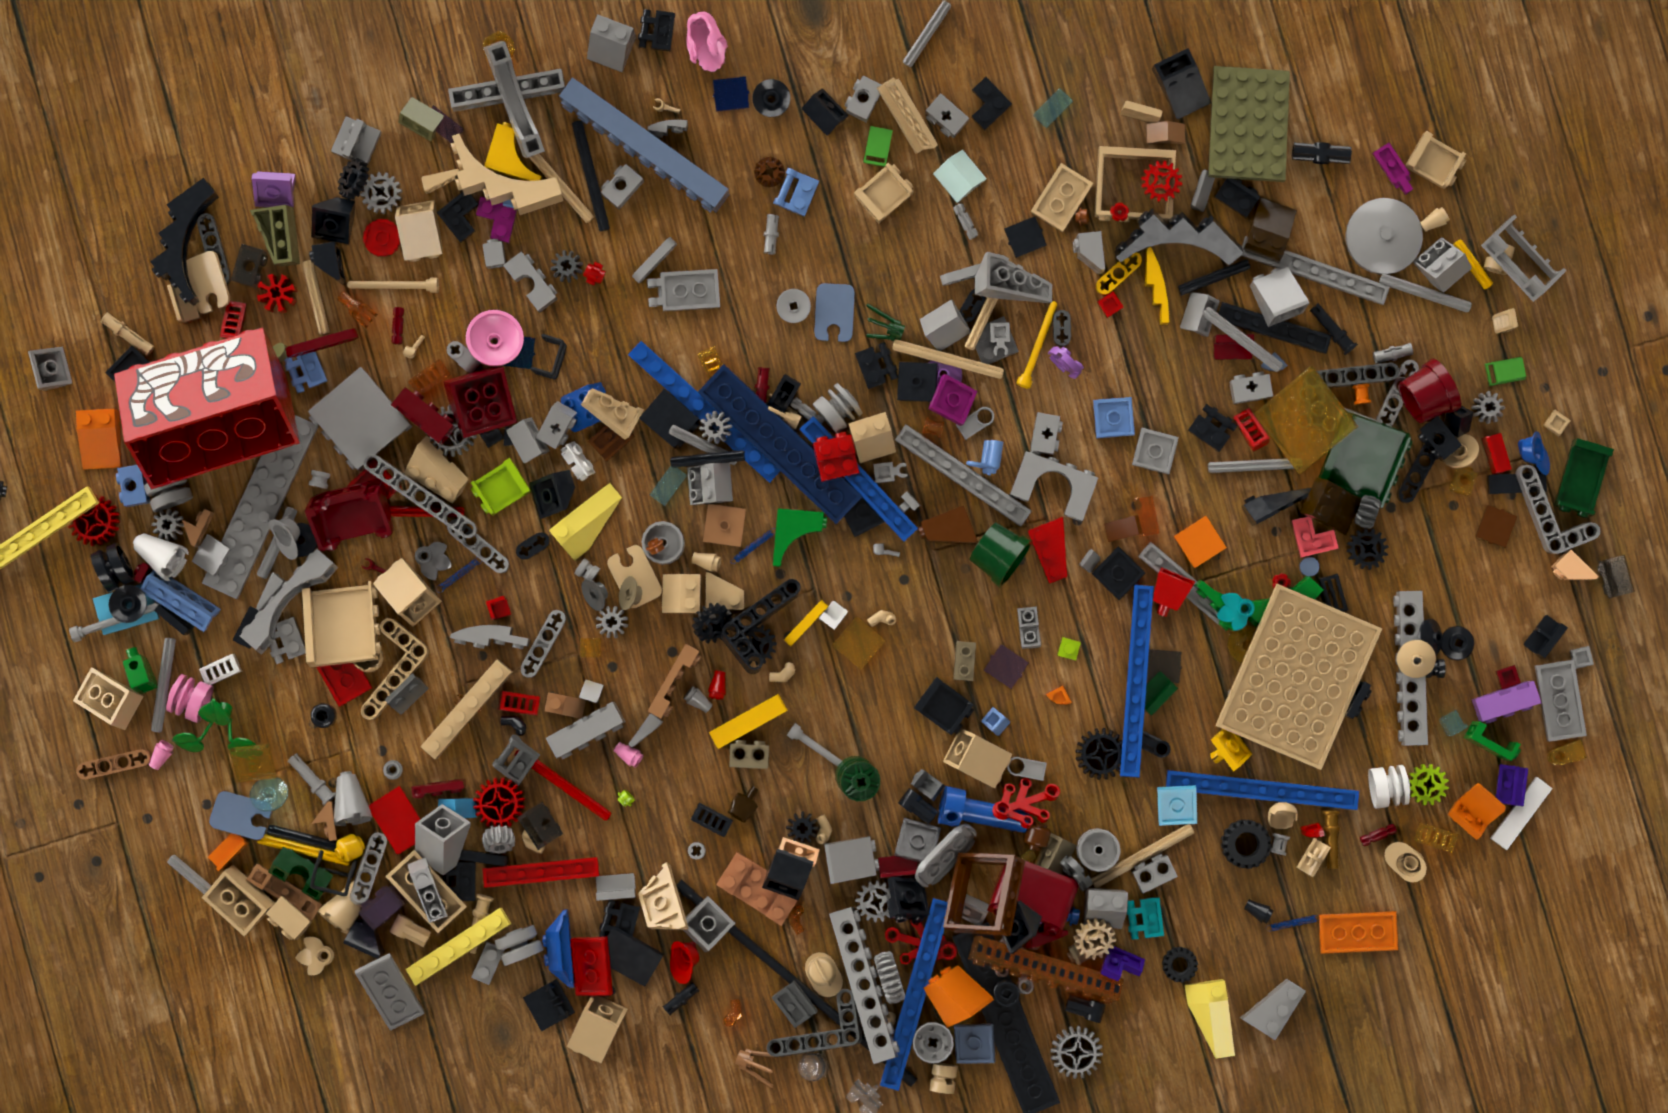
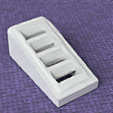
M235 654L228 655L199 669L204 682L210 685L242 672ZM227 661H230L233 668L232 671H230ZM222 663L226 670V674H223L222 669L220 667V664ZM213 667L217 668L219 677L216 676ZM206 670H210L213 680H209Z

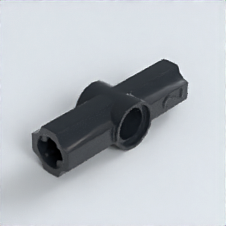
M1316 142L1314 144L1293 143L1292 160L1312 161L1315 164H1350L1352 155L1351 147L1333 146L1330 143Z

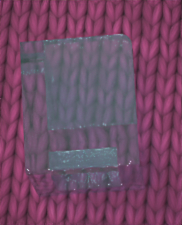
M1457 710L1438 719L1447 736H1453L1468 728V725L1463 723Z

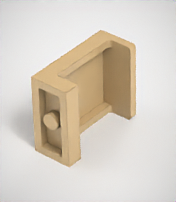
M1426 131L1420 138L1405 167L1445 189L1448 185L1452 186L1457 176L1454 174L1457 169L1461 170L1464 166L1466 153H1459L1432 137V133Z
M887 163L879 173L854 192L855 198L878 224L913 194V185L908 179L903 180L899 175L901 173L894 164L891 166Z

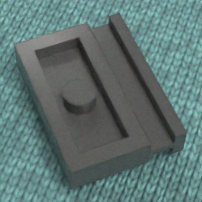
M795 980L772 996L774 1002L794 1028L818 1011Z

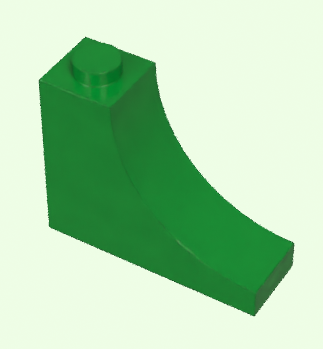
M778 508L773 567H781L786 550L795 540L809 533L822 532V528H826L827 517H823L824 512Z

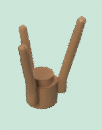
M747 1048L745 1051L740 1050L735 1062L736 1065H739V1069L748 1072L770 1088H773V1084L749 1068L753 1066L772 1073L771 1069L753 1062L754 1057L751 1055L774 1056H771L768 1052L753 1051Z

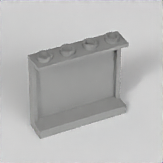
M362 367L358 368L308 411L311 415L309 419L315 426L319 424L323 429L321 432L328 441L332 439L336 444L333 446L340 455L344 454L348 458L346 463L353 470L356 468L359 471L364 466L363 461L366 456L370 454L377 455L400 434L412 428L407 419L391 406L392 402Z

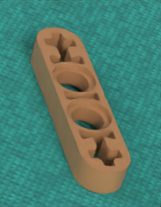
M139 749L87 761L78 765L76 773L79 778L84 780L149 765L152 755L146 749ZM141 752L147 756L144 763L142 761H134L135 766H133L131 754H133V758L140 757ZM121 757H126L129 761L128 766L125 768L119 766V759ZM103 761H107L110 765L107 772H103L100 769V764ZM85 765L86 768L95 767L96 771L88 772V776L82 774L81 770L84 769Z

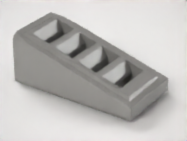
M274 572L270 575L256 609L258 611L263 610L267 606L269 599L281 590V586L285 582L283 578Z
M652 713L649 714L629 742V746H636L657 729L663 721Z

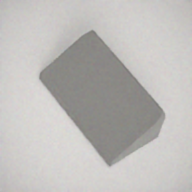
M1204 169L1201 172L1190 205L1191 209L1200 212L1205 210L1215 180L1213 177H1208V170Z
M966 894L962 918L978 926L981 925L988 913L989 904Z

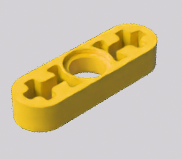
M1137 252L1131 255L1132 258L1137 257V265L1131 264L1128 267L1131 270L1130 272L1121 264L1124 262L1126 265L1130 261L1129 258L1115 264L1097 281V292L1101 295L1110 294L1141 265V255ZM1116 268H1121L1124 271V277L1121 279L1114 277L1113 271ZM1110 275L1116 284L1114 285L1111 282L1108 285V291L1106 289L1101 290L1100 287L1102 285L1100 282L1106 283L1110 279L1107 276Z
M821 600L790 632L784 641L791 647L829 606Z

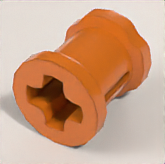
M1369 384L1352 386V389L1355 391L1356 400L1354 405L1371 403L1368 394Z

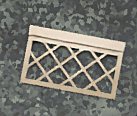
M891 78L877 87L915 154L938 146L899 79Z

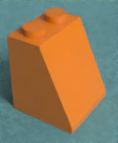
M950 966L940 971V976L937 974L928 980L929 984L923 988L947 1028L972 1017L994 1000L960 966L952 969Z

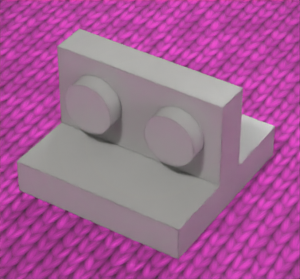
M346 116L331 152L349 160L359 158L369 163L382 132L366 125L364 121L354 120Z

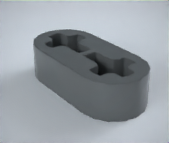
M1058 310L1053 316V340L1059 347L1068 345L1071 340V317L1065 310ZM1060 314L1067 317L1063 327H1060V321L1056 319ZM1060 330H1063L1064 336H1067L1064 343L1057 339L1060 336Z

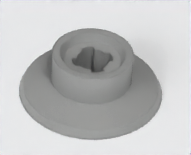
M789 289L779 296L776 308L783 320L789 323H798L808 316L811 303L809 297L803 291ZM797 303L798 309L791 310L790 304Z

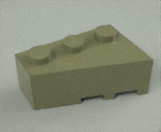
M288 205L250 210L258 225L257 228L264 238V243L273 263L281 267L300 264L294 208Z

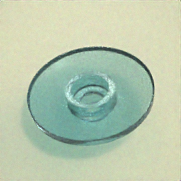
M277 777L260 779L253 785L250 791L252 805L261 811L276 810L288 798L286 783Z

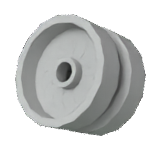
M187 479L152 490L148 483L145 484L144 490L146 495L156 496L150 501L152 511L166 510L192 499L193 495L190 488L182 487L187 482Z
M665 521L655 522L650 525L643 533L641 541L646 556L653 562L662 565L671 564L678 560L685 547L684 536L680 529L672 523ZM652 539H665L667 544L659 553L651 555L649 550H646L648 547L647 543Z
M1100 828L1089 829L1084 832L1078 839L1076 846L1077 857L1080 862L1088 869L1097 872L1107 871L1112 868L1119 860L1121 852L1117 838L1109 831ZM1098 846H1100L1102 850L1100 854L1095 852V849Z
M534 925L523 929H516L506 933V936L495 940L498 950L511 949L501 956L504 966L544 950L541 941L535 940L530 943L527 941L537 935Z

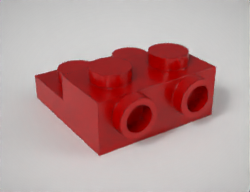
M846 432L835 434L836 438L832 439L823 436L817 438V442L813 443L821 482L859 474L851 434L847 435Z

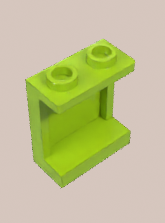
M510 458L478 480L472 481L473 487L470 488L476 498H481L483 503L480 505L486 514L490 513L492 516L532 492Z

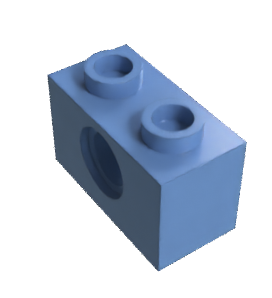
M138 465L117 468L116 481L121 486V492H119L120 502L126 507L150 503V496H147L144 490V485L147 484V481ZM131 481L136 483V488L133 491L128 489Z

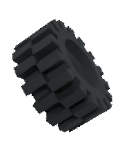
M1174 947L1168 950L1167 954L1163 957L1162 969L1165 975L1174 982L1183 983L1184 981H1189L1198 970L1196 956L1187 948ZM1178 957H1183L1187 961V968L1183 972H1177L1173 969V961Z

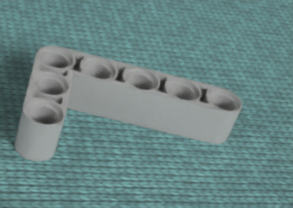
M1522 465L1517 468L1515 472L1516 478L1542 546L1547 553L1558 554L1598 538L1600 527L1592 522L1582 523L1560 532L1536 469L1531 465ZM1525 468L1530 472V476L1527 479L1522 476ZM1532 486H1534L1537 489V493L1534 497H1532L1529 494V490ZM1539 504L1544 508L1541 515L1536 512V507ZM1546 522L1551 526L1550 531L1547 533L1543 530V525ZM1588 526H1591L1593 529L1591 536L1586 534ZM1570 533H1573L1575 535V541L1573 543H1570L1568 541V535ZM1553 540H1555L1558 545L1555 550H1552L1550 548V543Z

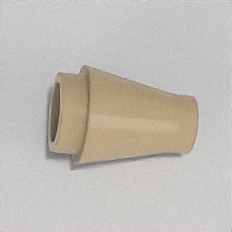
M1441 207L1440 209L1436 208L1420 223L1426 232L1446 225V222L1450 219L1444 208Z
M694 552L692 564H696L710 572H717L720 568L721 557L717 556V554Z

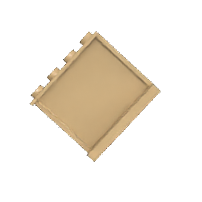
M368 581V585L319 591H311L310 588L302 589L306 662L309 667L379 660V653H382V648L377 638V635H380V625L376 623V617L379 616L378 605H375L378 591L371 581Z

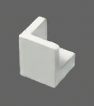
M832 601L819 619L835 630L848 611L835 601Z

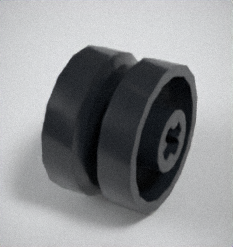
M118 543L107 546L106 553L99 550L91 554L90 557L94 570L108 592L119 588L120 582L126 585L135 581L130 562Z

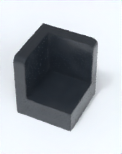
M1461 406L1459 410L1446 413L1444 424L1458 438L1470 431L1474 412Z

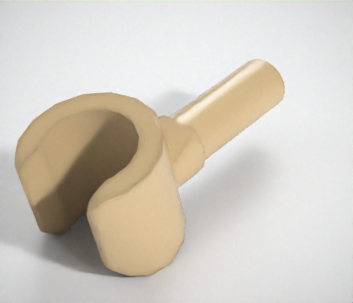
M659 98L655 99L656 102L661 103L659 108L653 106L656 111L668 110L680 113V109L666 105Z
M421 335L413 347L406 346L403 351L404 356L414 358L418 346L425 337Z

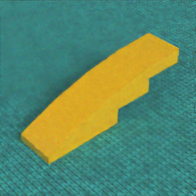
M1147 247L1145 248V287H1152V306H1160V325H1168L1169 308L1165 282L1152 248Z
M777 694L710 731L709 734L719 749L788 710L780 695Z

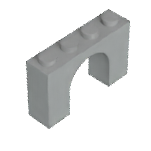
M1030 450V452L1026 451L1009 496L1028 502L1037 478L1047 472H1057L1068 480L1071 487V495L1063 516L1082 522L1098 477H1095V473L1089 470L1081 472L1076 470L1077 466L1066 463L1065 466L1060 464L1056 458L1048 456V459L1041 457V453Z

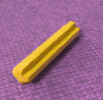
M1459 239L1453 246L1465 253L1472 267L1470 271L1483 289L1492 286V280L1463 240Z

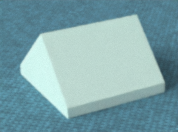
M963 149L948 158L933 173L956 203L987 179Z

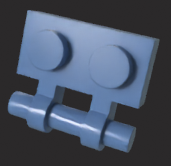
M316 352L298 356V360L295 361L288 357L284 360L286 363L285 369L289 371L292 378V386L296 388L297 393L305 391L302 385L307 382L309 388H313L328 381ZM301 366L304 376L299 377L296 370L297 367Z

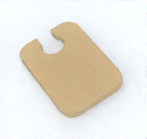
M207 251L188 259V276L192 289L200 301L196 304L198 311L202 314L213 311L212 306L208 302V297L211 293L217 296L218 308L227 306L230 303V294L217 253Z
M633 545L627 548L628 553L633 557L631 566H622L618 553L611 556L607 564L619 589L623 581L629 576L636 580L637 586H641V601L639 604H633L631 607L638 608L658 598L662 593V587L643 549L638 545Z

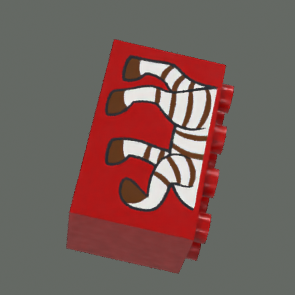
M264 328L246 330L237 336L218 342H207L202 347L182 353H172L163 359L144 365H133L128 370L114 374L124 443L151 490L300 444L287 375Z

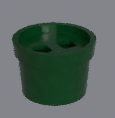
M995 522L980 539L969 560L991 577V581L996 586L1001 588L1016 571L1033 541L1023 535L1020 537Z

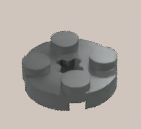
M1066 855L1061 860L1060 865L1064 868V874L1069 878L1073 877L1082 892L1093 884L1089 875L1085 878V870L1075 859Z

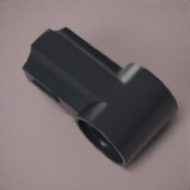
M1143 731V750L1159 758L1169 755L1171 747L1168 742ZM1158 744H1164L1167 747L1165 754L1157 753L1156 747Z
M908 788L898 802L899 805L910 813L913 812L928 825L938 813L933 806L925 802L920 795Z
M1069 995L1065 1011L1083 1016L1087 1020L1101 1023L1106 1004Z

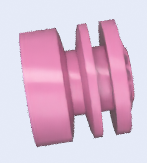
M181 674L170 690L166 711L170 713L175 711V715L180 716L186 709L185 718L199 723L202 718L199 716L198 711L202 706L210 702L214 688L212 685L202 681L194 688L195 679L192 677L188 679L187 675Z

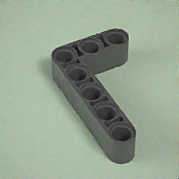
M1394 363L1319 370L1308 373L1303 379L1309 425L1318 428L1327 422L1328 416L1324 389L1390 382L1398 377V366ZM1387 367L1393 370V377H1388L1385 374ZM1367 370L1374 372V379L1367 378ZM1348 372H1353L1355 374V381H1349L1347 379ZM1329 374H1334L1336 376V383H1330L1328 381ZM1310 376L1317 378V385L1314 386L1309 383ZM1312 395H1317L1320 398L1319 404L1316 405L1311 402ZM1314 414L1321 415L1322 422L1320 424L1314 422Z
M842 989L837 994L841 1029L773 1039L767 1044V1052L774 1057H784L859 1045L862 1041V1028L852 990ZM845 993L851 995L849 1003H844L843 1001ZM848 1012H852L854 1015V1019L850 1023L845 1019ZM852 1031L857 1036L854 1042H850L848 1039V1035ZM833 1034L838 1038L835 1045H831L829 1042V1038ZM813 1037H817L819 1041L818 1046L815 1048L810 1044ZM794 1040H798L800 1043V1047L796 1051L792 1049ZM775 1043L781 1045V1050L777 1054L773 1051Z

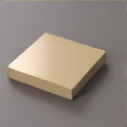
M1125 101L1121 115L1150 123H1157L1163 111Z

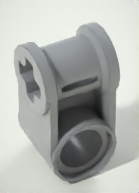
M453 341L448 344L447 354L468 373H473L481 364L460 342ZM453 346H460V354L455 353L452 355L453 351L451 348Z

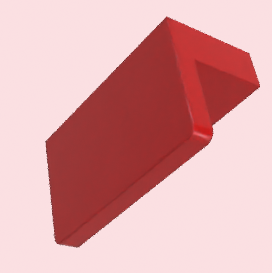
M1498 433L1481 438L1491 474L1494 475L1511 470L1502 434Z

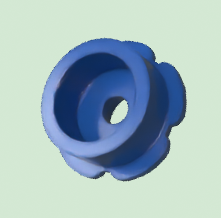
M1075 907L1070 910L1067 921H1070V926L1078 924L1080 910L1075 909Z

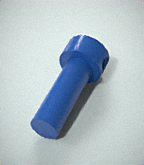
M945 786L938 811L939 824L957 827L960 825L961 820L1021 833H1025L1027 830L1021 826L1020 822L1011 818L1006 820L996 818L992 812L994 803L966 798V790ZM1019 809L1014 811L1023 816L1029 815V813Z

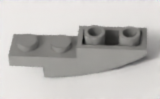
M500 625L469 627L450 635V638L455 639L454 643L465 645L466 641L472 642L473 647L484 649L485 645L490 646L491 639H494L493 643L505 645V642L513 643L512 647L523 649L524 646L529 647L530 643L528 638L513 636V627Z

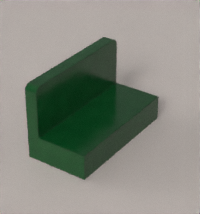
M1161 671L1146 684L1145 710L1151 716L1178 689Z

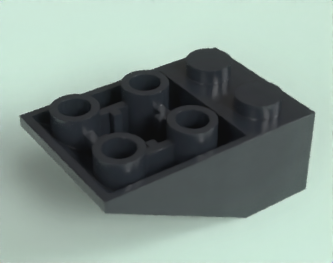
M1189 48L1154 64L1152 71L1177 120L1211 104L1199 69Z

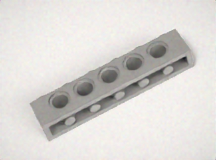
M562 69L516 77L523 99L561 93L566 87ZM496 81L448 89L451 108L454 112L503 103Z

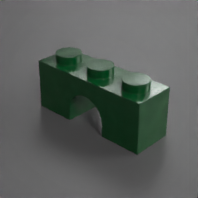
M283 847L272 863L268 873L284 882L292 874L301 875L305 880L302 892L317 901L320 900L324 891L310 887L315 866L312 861L304 859L293 850ZM318 867L314 885L327 888L333 875L326 869Z

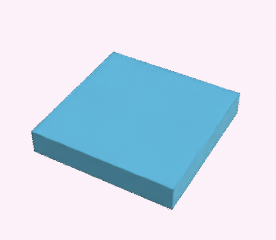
M1196 785L1157 787L1159 826L1197 824Z

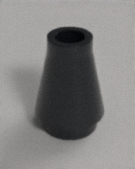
M1250 899L1244 907V910L1248 911L1260 923L1264 922L1267 924L1274 910L1270 909L1271 906Z

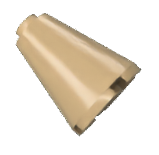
M354 881L350 884L347 896L336 895L317 911L334 927L341 928V932L346 935L349 933L364 903L356 905L350 899ZM361 886L360 891L358 893H355V895H357L358 900L364 898V896L361 895L362 890L364 888L368 889V887Z

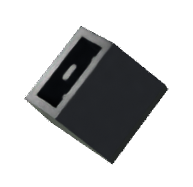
M777 849L767 869L762 888L799 900L814 861L791 854L785 850Z

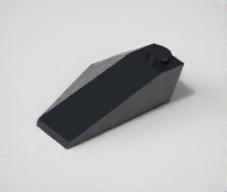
M1311 488L1264 495L1257 498L1253 495L1245 499V504L1241 507L1251 526H1254L1307 498Z

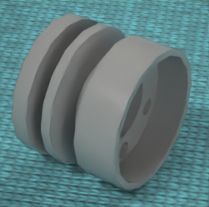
M836 383L834 388L838 392L837 395L829 389L830 401L821 396L812 405L836 433H841L848 427L844 420L846 416L854 422L856 419L851 412L854 411L858 416H861L863 412L851 393Z
M927 1022L915 1031L913 1049L916 1055L923 1061L939 1063L946 1060L951 1054L954 1046L953 1037L950 1030L944 1025L937 1022ZM930 1037L932 1039L937 1038L938 1040L935 1048L927 1045Z

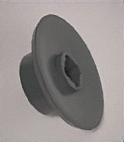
M584 580L581 588L586 602L596 611L603 610L605 599L608 597L607 589L601 582L595 583L592 580Z

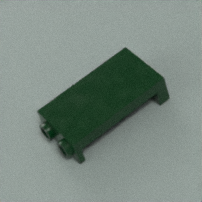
M1579 438L1573 439L1554 506L1559 507L1558 510L1570 513V510L1578 512L1577 516L1583 518L1595 515L1596 511H1594L1598 494L1609 457H1612L1614 449Z

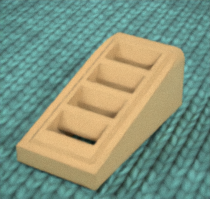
M454 169L422 176L424 192L426 194L431 193L457 179V172L460 170Z
M1514 308L1492 316L1496 334L1509 332L1518 327Z

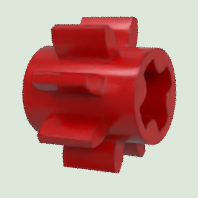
M594 262V265L590 263L587 265L583 274L587 278L586 283L595 286V283H602L606 271L602 270V264Z

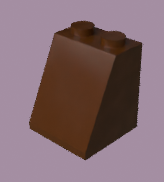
M964 505L920 522V527H918L921 539L925 538L926 542L971 545L978 542Z

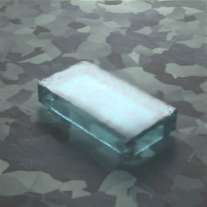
M1059 88L1033 114V117L1047 129L1073 103V100Z
M670 466L652 490L650 496L666 506L688 475L677 467Z

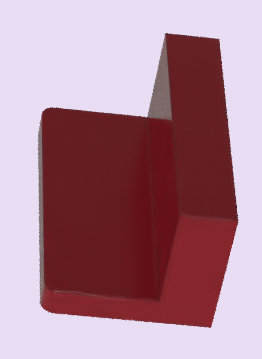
M1245 334L1254 341V334ZM1215 335L1213 337L1215 360L1252 359V353L1230 336Z
M878 857L880 878L912 875L916 873L918 868L916 861L902 857Z

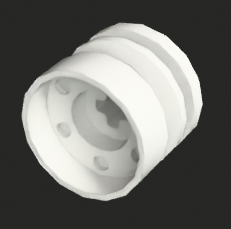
M1397 765L1396 770L1394 766H1389L1388 775H1386L1383 767L1369 769V789L1375 809L1389 807L1390 798H1392L1395 806H1399L1400 800L1402 805L1409 804L1410 782L1404 765Z

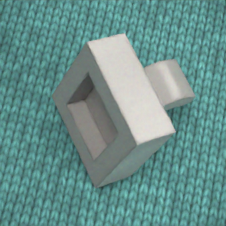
M908 491L901 496L905 500L899 506L903 513L910 507L915 511L920 506Z

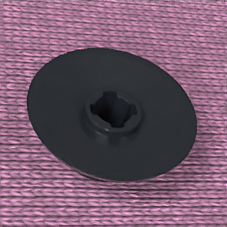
M296 523L300 529L299 538L304 537L305 542L302 544L298 540L296 541L298 548L297 557H305L314 551L317 542L310 525Z
M1461 626L1448 628L1442 634V652L1452 660L1467 658L1474 649L1473 635L1468 629ZM1456 639L1462 641L1460 647L1455 646Z

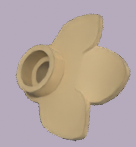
M306 937L304 938L306 948L300 951L295 958L301 964L308 966V975H317L323 971L325 965L333 961L334 952L330 947L324 946L320 939ZM322 952H326L328 954L327 959L322 958Z

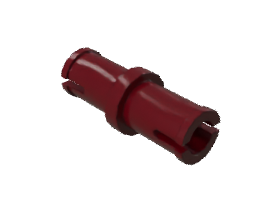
M758 367L757 384H755L754 388H756V394L766 403L767 390L770 389V385H768L770 368Z

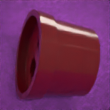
M1434 358L1427 361L1420 370L1398 384L1399 393L1406 409L1419 423H1424L1441 414L1452 413L1461 408V397L1454 380L1446 368Z

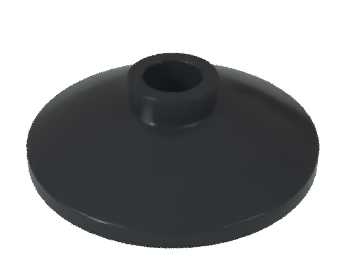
M764 80L753 91V105L763 116H780L789 107L790 92L786 85L779 80ZM771 96L775 98L773 103L768 101V98Z
M123 585L111 594L108 604L109 611L120 622H134L145 613L147 598L140 588L134 585ZM129 602L133 603L131 608H127Z
M1426 619L1419 628L1418 640L1428 643L1433 648L1435 655H1438L1442 647V631L1437 621Z

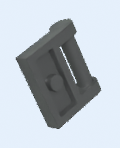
M513 734L509 739L508 745L499 758L494 760L492 766L519 786L540 754L522 742L519 736ZM516 747L520 751L507 767L505 761Z

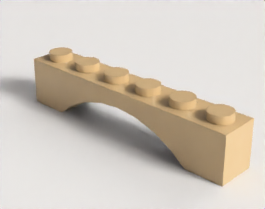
M497 659L421 745V748L434 759H438L478 710L512 675L513 671Z

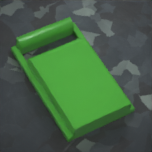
M870 126L864 163L885 167L893 130ZM866 156L885 159V163L866 160Z
M1521 357L1485 364L1489 386L1526 379L1523 358ZM1488 365H1493L1496 383L1492 384Z

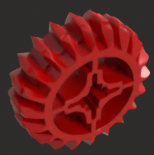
M104 496L99 498V504L96 505V508L90 514H82L72 521L73 524L68 526L69 529L75 528L71 533L72 536L78 535L76 540L79 542L83 540L84 545H87L90 541V546H95L97 541V544L101 546L103 545V540L107 543L110 542L108 535L113 538L115 537V534L112 532L113 530H119L118 527H115V523L119 524L121 521L115 519V517L119 516L120 513H113L117 508L116 505L110 506L112 501L109 499L105 501ZM102 508H104L108 515V522L102 519ZM86 517H89V518H92V517H93V518H95L97 521L101 522L102 524H100V523H96V524H95V523H93L91 520L87 519ZM80 519L86 522V533L81 528ZM98 527L106 528L101 534L92 536V533Z
M497 777L493 778L494 784L487 780L488 787L481 784L480 787L483 792L479 790L475 792L480 796V798H473V801L479 802V805H475L473 808L480 809V812H477L475 815L480 816L482 814L484 817L480 819V822L482 823L487 819V827L492 822L494 823L493 827H497L498 823H500V827H503L505 822L511 827V819L514 822H518L519 820L515 815H523L522 812L518 811L519 808L525 809V805H520V802L525 801V798H519L518 796L523 791L516 792L515 790L518 788V785L515 784L511 787L512 780L505 784L504 777L501 778L500 783H498ZM500 787L507 789L514 798H504ZM494 788L493 800L484 803L486 794ZM497 798H499L500 801H509V803H504V805H501V809H499V806L497 805H490L492 803H495L497 801ZM515 804L513 812L505 818V807ZM485 808L495 809L499 819L491 817Z

